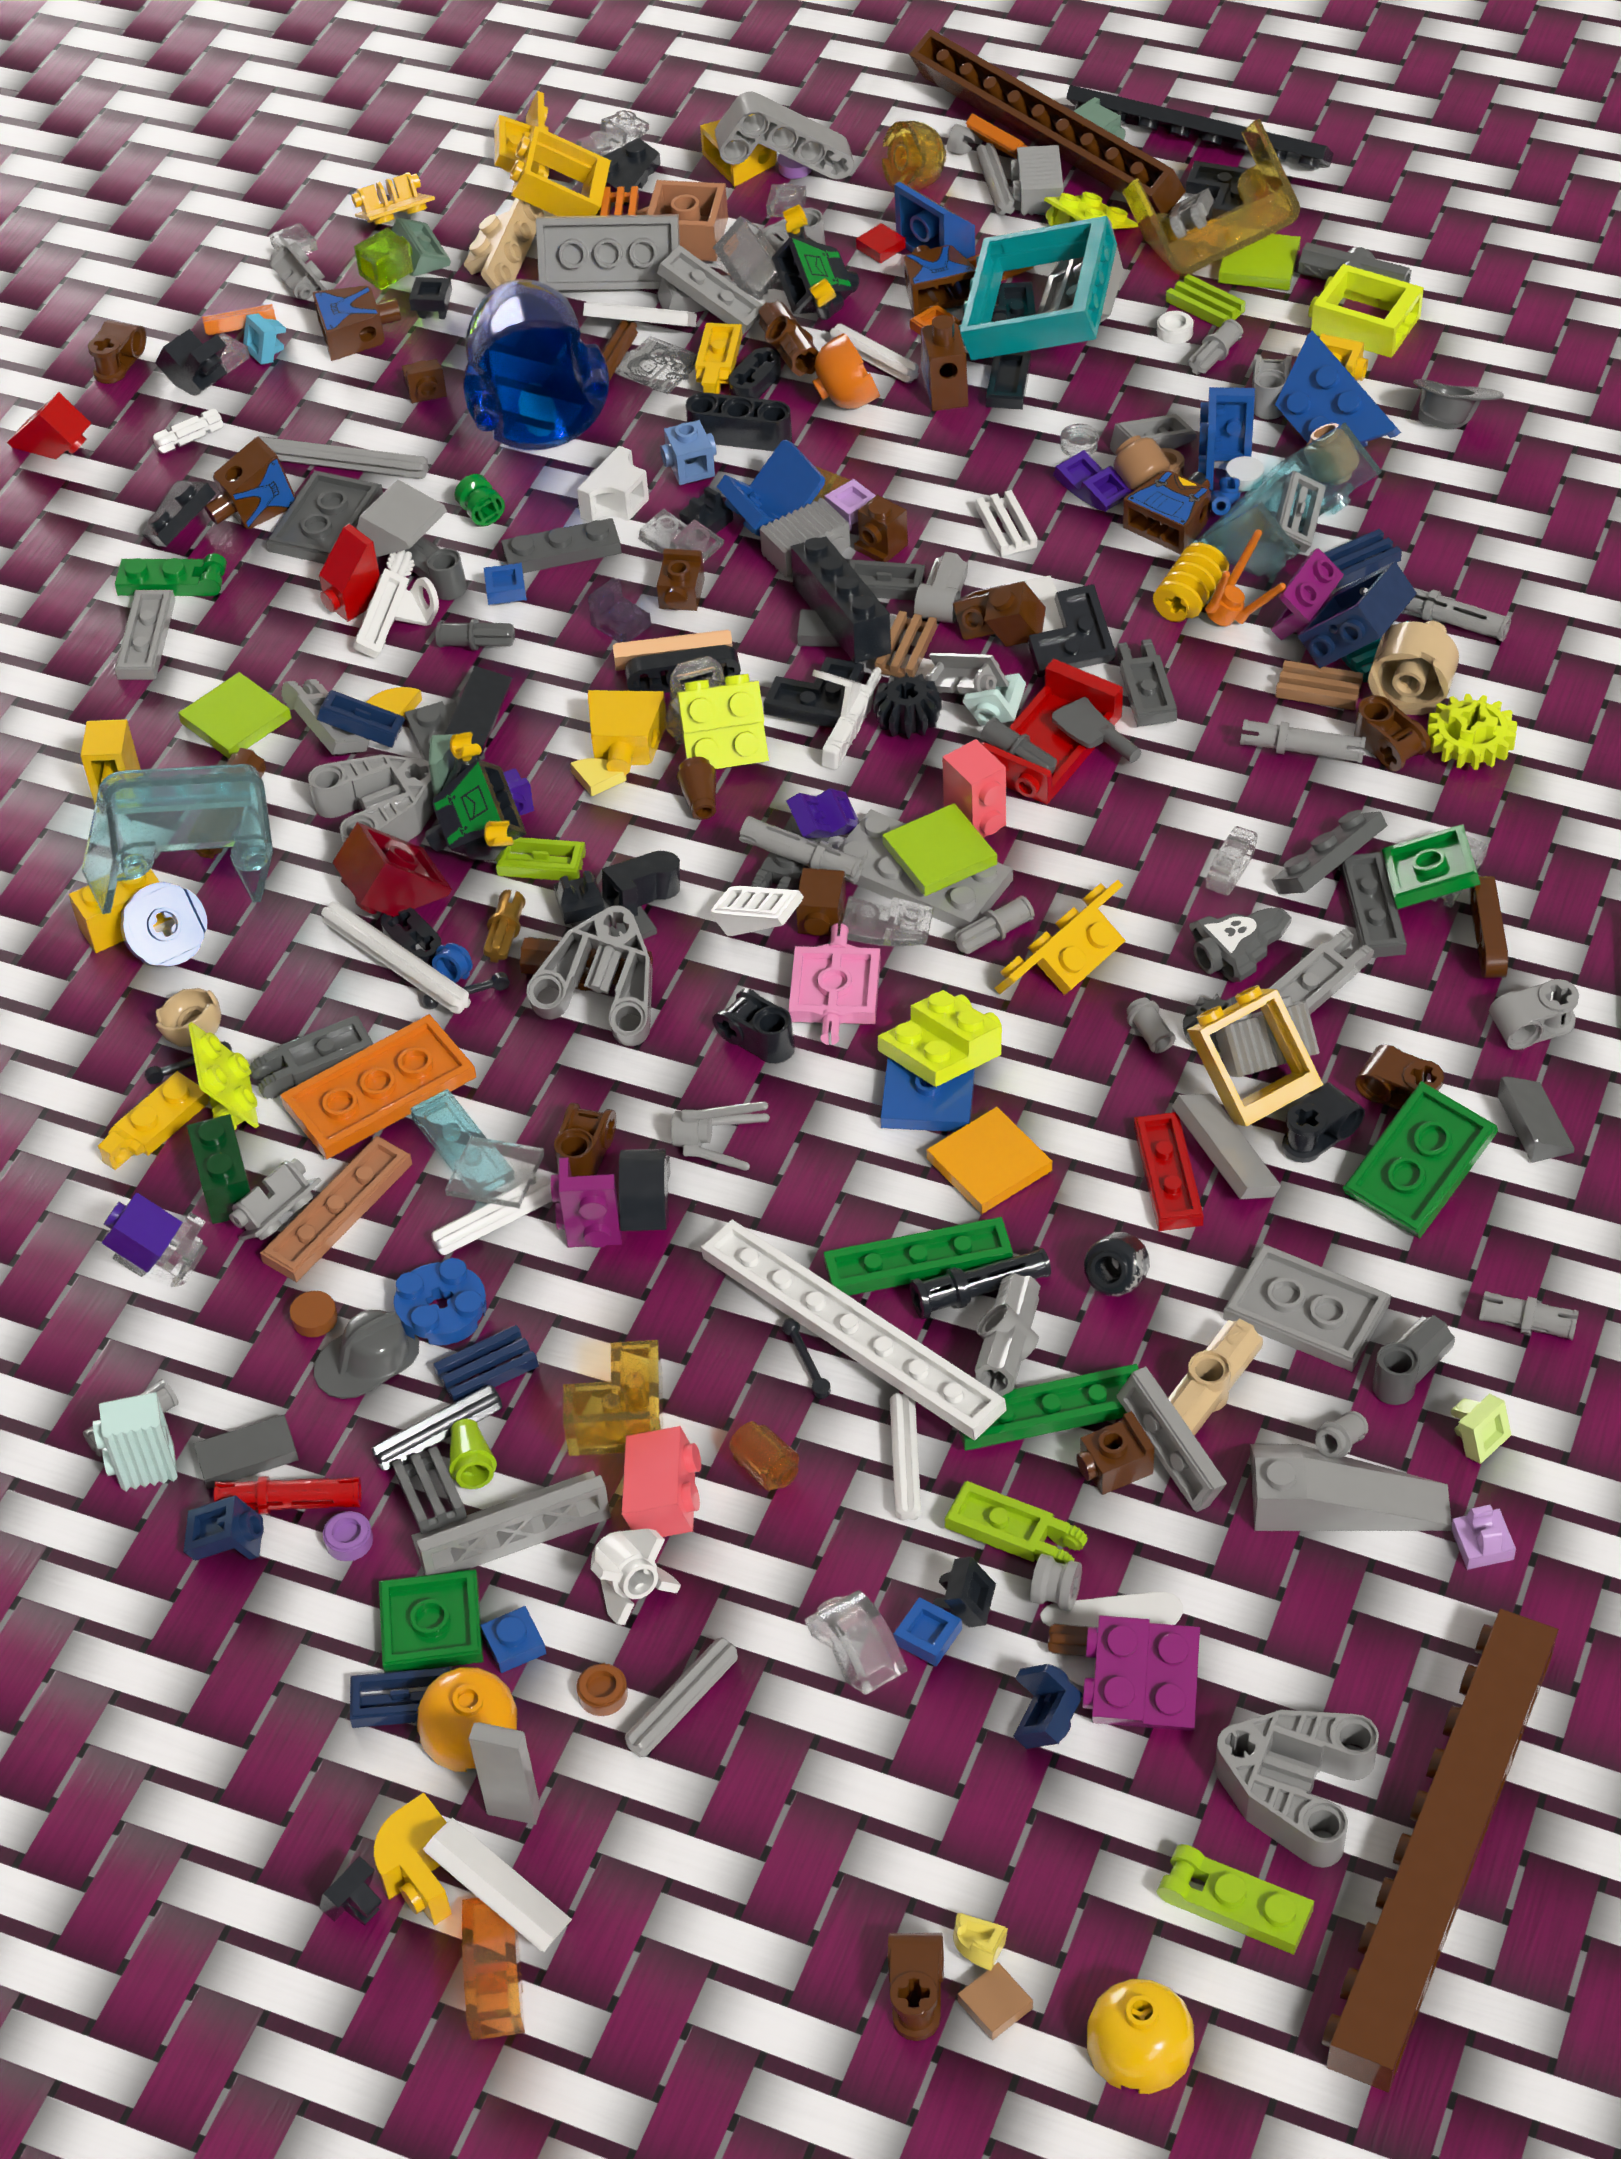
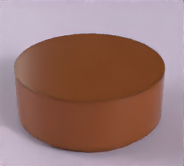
M305 1292L299 1295L290 1306L292 1325L303 1336H322L331 1331L337 1323L338 1314L335 1302L325 1292Z
M604 1663L585 1669L577 1681V1694L580 1705L586 1712L595 1716H608L619 1711L624 1706L628 1697L627 1683L623 1672L611 1664Z

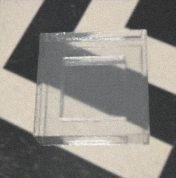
M301 223L269 235L271 245L276 251L285 246L279 239L281 235L290 246L296 242L306 254L318 250L316 239Z

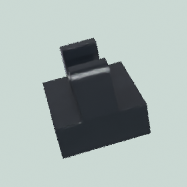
M416 277L409 298L411 311H417L418 316L422 319H426L428 311L438 312L439 319H445L452 292L451 278Z
M706 487L704 494L698 499L693 497L689 501V505L679 512L680 524L707 540L733 521V511L724 504L721 494L710 487Z
M591 871L583 872V878L570 881L567 876H563L560 878L559 883L554 884L556 900L565 925L587 920L605 909L595 875H592Z
M972 1557L954 1559L952 1570L943 1574L939 1579V1583L946 1590L945 1597L934 1599L933 1604L961 1618L969 1628L985 1626L996 1583Z
M359 1856L323 1893L319 1908L334 1922L346 1911L365 1926L380 1910L378 1907L382 1904V1900L369 1887L375 1870Z

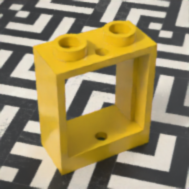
M535 126L528 138L523 136L518 144L515 156L520 159L515 162L510 174V179L514 181L511 196L555 216H596L601 208L611 160ZM536 161L583 183L581 194L531 172L532 162Z
M1259 985L1250 987L1235 996L1237 1003L1222 1010L1221 1006H1216L1201 1013L1196 1017L1199 1023L1187 1029L1229 1117L1235 1125L1249 1126L1323 1085L1278 990L1261 989ZM1260 1008L1292 1073L1241 1100L1212 1042L1210 1034Z

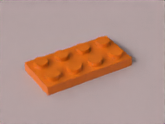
M428 1014L280 1094L283 1107L327 1160L475 1079L476 1071L471 1061L433 1017Z

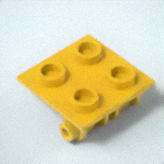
M409 172L392 178L393 183L390 178L385 180L390 197L389 201L380 181L376 182V189L374 184L358 188L356 189L357 193L351 194L355 208L361 206L362 212L355 213V217L365 219L367 223L374 222L375 224L395 219L393 213L398 211H407V214L422 211L427 208L426 202L435 200V197L417 193L416 188L421 187L417 174L411 175Z

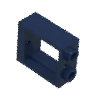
M1396 561L1336 591L1301 631L1298 638L1318 667L1322 668L1380 639L1415 597L1417 592Z

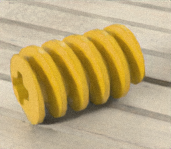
M1201 542L1188 545L1153 594V602L1157 611L1170 622H1181L1186 618L1192 619L1197 617L1208 602L1209 597L1213 595L1222 573L1229 571V563L1226 556L1212 545Z

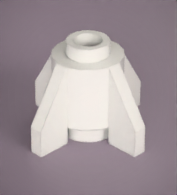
M638 1529L610 1533L596 1544L592 1552L591 1570L601 1579L607 1614L616 1624L625 1626L634 1607V1603L629 1598L641 1599L650 1594L655 1587L658 1590L678 1593L681 1584L672 1575L657 1567L655 1563L665 1541L656 1530Z

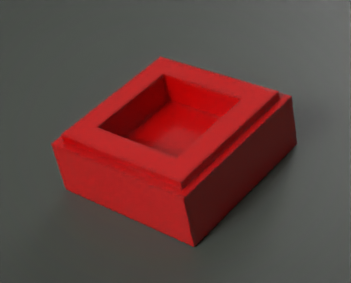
M882 223L856 238V249L878 263L884 262L906 248L905 237Z

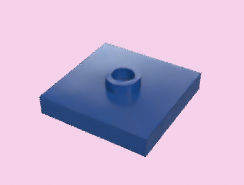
M888 1057L881 1111V1128L956 1132L971 1122L975 1068L934 1087Z

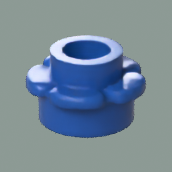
M447 943L445 946L441 945L437 948L436 956L432 960L434 969L454 983L458 982L461 978L467 979L469 977V971L472 970L473 964L470 954L464 947L455 943Z

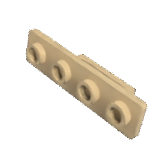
M515 198L510 211L498 216L495 214L490 215L480 223L479 233L469 247L470 252L464 262V266L471 275L482 271L481 276L500 300L508 297L535 237L536 218L544 217L542 209L518 198Z

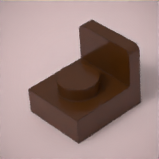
M437 359L422 360L402 366L403 377L412 404L447 397L443 369Z
M990 588L971 592L953 602L963 639L968 640L995 634L984 621Z

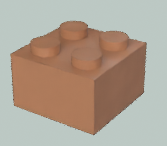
M657 180L647 215L679 214L680 246L703 262L717 261L728 221L726 183Z

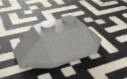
M1108 218V221H1109V223H1110L1111 229H1112V231H1113L1112 223H1111V221H1110L1109 218ZM1118 247L1116 248L1100 322L1111 315L1124 271ZM1084 257L1059 261L1049 275L1037 314L1072 308Z

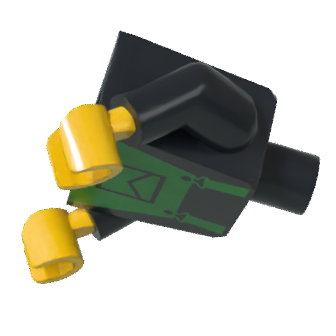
M798 204L782 212L786 220L785 227L789 238L771 258L792 313H817L820 319L828 320L842 309L844 300L857 290L859 276L855 271L846 270L840 252L836 248L817 243L807 236L804 228L808 223L802 207Z
M471 731L454 734L450 739V748L455 757V764L443 786V790L433 799L432 805L439 823L426 831V839L429 845L437 852L449 847L451 851L467 855L471 860L498 861L502 858L507 846L513 845V840L527 834L502 768L479 759L476 760V755H480L482 749L479 744L471 743L473 736Z

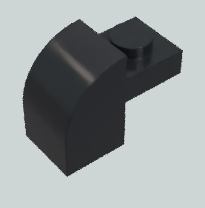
M188 329L163 346L155 364L175 386L190 395H198L227 375L228 372L221 365L222 360L220 359L227 345L218 335L202 344L196 335Z
M666 1149L620 1151L619 1206L621 1231L667 1229L669 1222L668 1181L671 1171L670 1156L666 1157Z

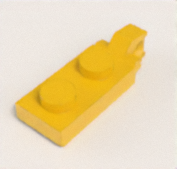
M706 323L695 363L696 382L701 383L703 386V393L720 394L721 384H729V376L735 368L743 336L742 324Z
M176 1071L110 1129L109 1135L98 1145L103 1163L116 1170L134 1154L138 1156L144 1153L149 1156L209 1104V1095L203 1092L198 1084Z

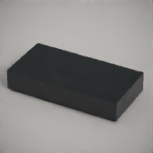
M1018 352L993 357L986 395V407L1023 410L1031 366V353Z

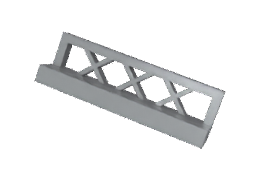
M592 1470L469 1514L465 1519L425 1534H421V1532L411 1535L423 1571L425 1575L465 1571L609 1519L611 1515L606 1486L602 1476H595Z

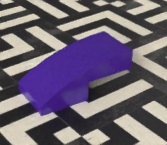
M1085 450L1057 465L1053 475L1079 499L1104 512L1123 502L1126 496L1135 491L1126 486L1111 465L1102 469Z
M829 788L817 796L798 793L786 800L800 832L805 838H827L849 834L859 824L858 817L846 792Z

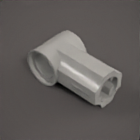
M945 552L943 556L936 558L926 584L921 583L919 585L915 598L914 614L922 615V619L928 620L929 617L937 618L938 622L951 624L956 622L957 616L953 602L961 598V590L968 574V563L963 561L957 553Z

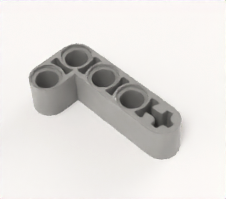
M751 91L740 94L715 129L720 156L728 164L734 165L744 162L759 143L832 179L837 180L848 177L854 169V160L846 137L756 92Z

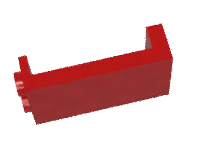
M1053 658L1045 668V686L1009 728L1020 735H1029L1030 742L1056 758V769L1051 773L1049 769L982 742L981 744L1006 767V787L1021 793L1025 797L1033 798L1048 805L1096 748H1087L1061 731L1052 722L1053 712L1080 698L1086 697L1109 722L1115 725L1122 717L1123 687Z

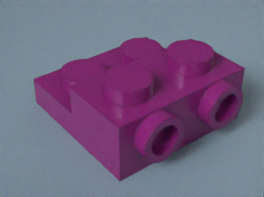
M1099 1615L1098 1628L1088 1627L1086 1658H1096L1095 1678H1085L1083 1708L1093 1709L1092 1722L1096 1724L1194 1731L1200 1627L1150 1623V1619Z

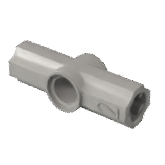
M1016 1273L1002 1279L994 1307L981 1318L976 1332L984 1341L975 1367V1379L1000 1396L1013 1391L1021 1361L1032 1353L1039 1339V1336L1031 1329L1039 1302L1038 1294L1041 1286L1031 1276H1020Z

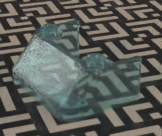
M1344 422L1272 468L1230 508L1227 514L1220 517L1197 541L1217 548L1226 556L1229 564L1236 566L1255 530H1262V536L1244 571L1257 577L1265 573L1270 578L1287 564V560L1300 552L1276 521L1286 477L1292 470L1326 486L1319 516L1327 511L1334 515L1351 502L1348 495L1355 488L1378 476L1382 470ZM1299 483L1297 484V488H1296V492H1295V496H1294V500H1293V504H1292V508H1291V512H1290V516H1289V520H1288L1287 527H1289V524H1290V520H1291V516H1292V512H1293V508H1294V504H1295V500H1296V496H1297V492H1298V488H1299ZM1308 489L1306 505L1298 532L1301 534L1313 491L1311 489Z
M248 764L125 770L108 775L101 782L98 789L82 866V872L102 914L111 913L118 881L142 877L153 866L156 852L232 847L231 861L253 902H261L273 856V844L264 783L258 771Z

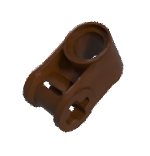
M106 320L100 331L88 343L89 354L94 357L96 365L93 369L94 378L98 382L110 384L118 382L125 377L126 372L145 350L147 337L143 326L113 320Z
M1372 695L1360 701L1354 736L1366 737L1365 749L1379 759L1387 769L1398 771L1404 767L1406 760L1412 756L1423 755L1429 751L1431 741L1425 728L1397 708L1391 700L1383 696Z
M1384 1044L1375 1048L1357 1075L1355 1086L1366 1099L1400 1110L1421 1081L1439 1091L1444 1082V1073L1441 1067L1432 1061L1423 1060L1402 1052L1394 1046ZM1428 1073L1431 1075V1082H1428Z
M571 1102L568 1105L562 1126L554 1141L558 1174L559 1158L569 1157L572 1177L597 1175L604 1155L614 1138L616 1130V1112L614 1110L606 1109L603 1113L581 1109L578 1103Z
M889 1933L888 1973L894 2028L899 2035L907 2040H925L934 2035L941 2021V1982L944 1979L943 1933ZM912 2005H919V2007L912 2008Z

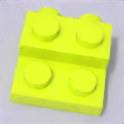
M749 674L724 677L726 685L709 687V680H699L684 683L685 691L676 692L686 759L704 757L710 761V764L715 769L769 761L758 680L750 681Z
M944 990L911 1005L910 1021L899 1024L897 1027L878 1035V1051L934 1087L1001 1055L1002 1025L999 1018L992 1012L982 1014L972 1008L966 996L960 994L954 997Z

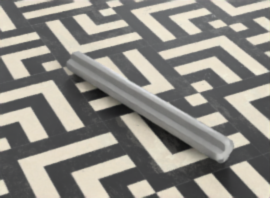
M259 436L277 454L282 462L418 479L426 477L429 467L428 460L424 456Z

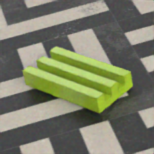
M1190 274L1184 277V283L1178 281L1175 284V290L1170 288L1166 291V302L1219 328L1224 321L1228 319L1235 320L1245 312L1246 301Z
M520 837L513 840L512 846H507L502 858L496 864L498 876L560 880L561 877L567 876L570 881L580 878L579 870H582V858H585L586 854L585 842Z

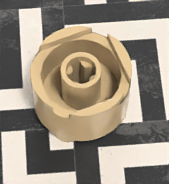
M1412 621L1391 625L1380 640L1368 675V683L1373 695L1386 697L1397 708L1408 715H1423L1436 710V705L1446 699L1459 662L1457 646L1451 637L1446 634L1445 626L1437 621H1428L1426 623Z

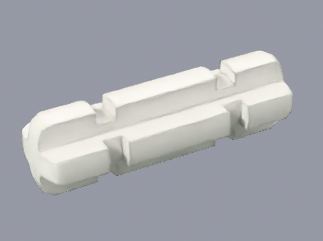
M209 409L201 413V418H198L196 415L171 426V431L169 432L164 429L153 435L154 445L161 454L168 453L175 449L174 445L176 444L181 447L206 436V431L213 433L222 429L223 421L216 409Z

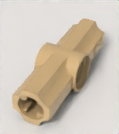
M1240 1318L1237 1321L1228 1320L1206 1350L1198 1352L1191 1357L1188 1364V1373L1168 1397L1194 1436L1212 1412L1218 1411L1226 1405L1229 1399V1390L1263 1346V1338L1256 1332L1254 1326Z

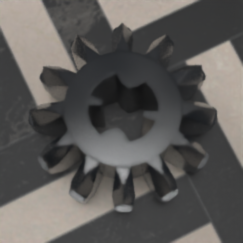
M906 672L904 677L898 678L890 675L888 683H879L877 694L873 701V708L880 724V729H889L892 737L900 733L906 734L909 739L912 733L925 736L928 728L936 727L940 711L942 710V699L939 697L935 681H925L923 674L909 677Z

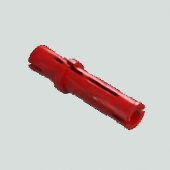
M259 1476L257 1481H216L214 1502L236 1495L253 1510L258 1511L259 1515L270 1514L271 1510L360 1508L362 1502L361 1478L270 1480L269 1476Z

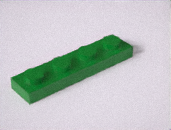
M998 1217L825 1251L824 1264L830 1284L850 1296L910 1284V1280L919 1278L921 1281L946 1275L947 1269L953 1267L960 1268L964 1272L1012 1258L1013 1251L1003 1219Z
M1133 1364L1013 1389V1391L1002 1396L1005 1398L1006 1411L975 1441L959 1431L964 1450L982 1448L1123 1418V1414L1127 1412L1117 1399V1394L1131 1374L1139 1369L1138 1365Z

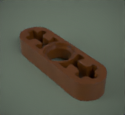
M1479 876L1481 884L1469 888V898L1481 974L1483 978H1506L1508 950L1495 877Z

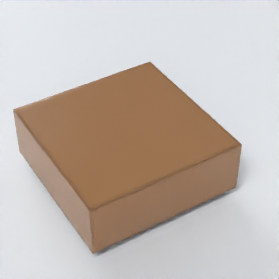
M999 1962L993 1966L991 1971L987 1970L958 1993V2003L992 2041L1033 2009V1999Z

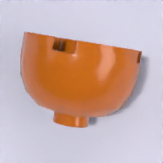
M844 333L830 340L817 354L814 367L818 378L814 379L812 383L822 400L829 397L838 407L856 409L880 397V394L871 374L867 373L860 354L849 337Z

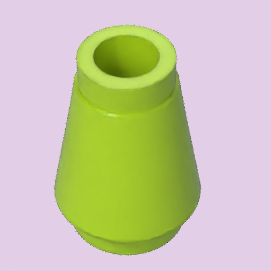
M472 1419L459 1420L450 1429L449 1472L451 1477L461 1487L465 1489H478L484 1487L492 1480L497 1462L477 1422Z

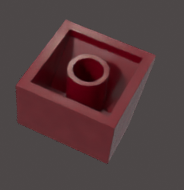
M359 822L356 823L332 862L342 877L341 882L355 896L356 905L371 914H376L379 911L395 917L399 915L398 912L410 907L416 909L447 897L452 891V888L424 848Z

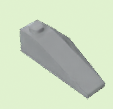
M1250 1444L1255 1531H1451L1452 1522L1448 1484L1348 1457L1339 1459L1326 1457L1318 1449L1300 1444Z

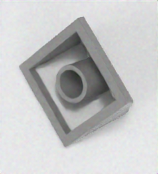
M397 480L359 516L356 529L374 542L376 557L410 549L447 510L442 503Z

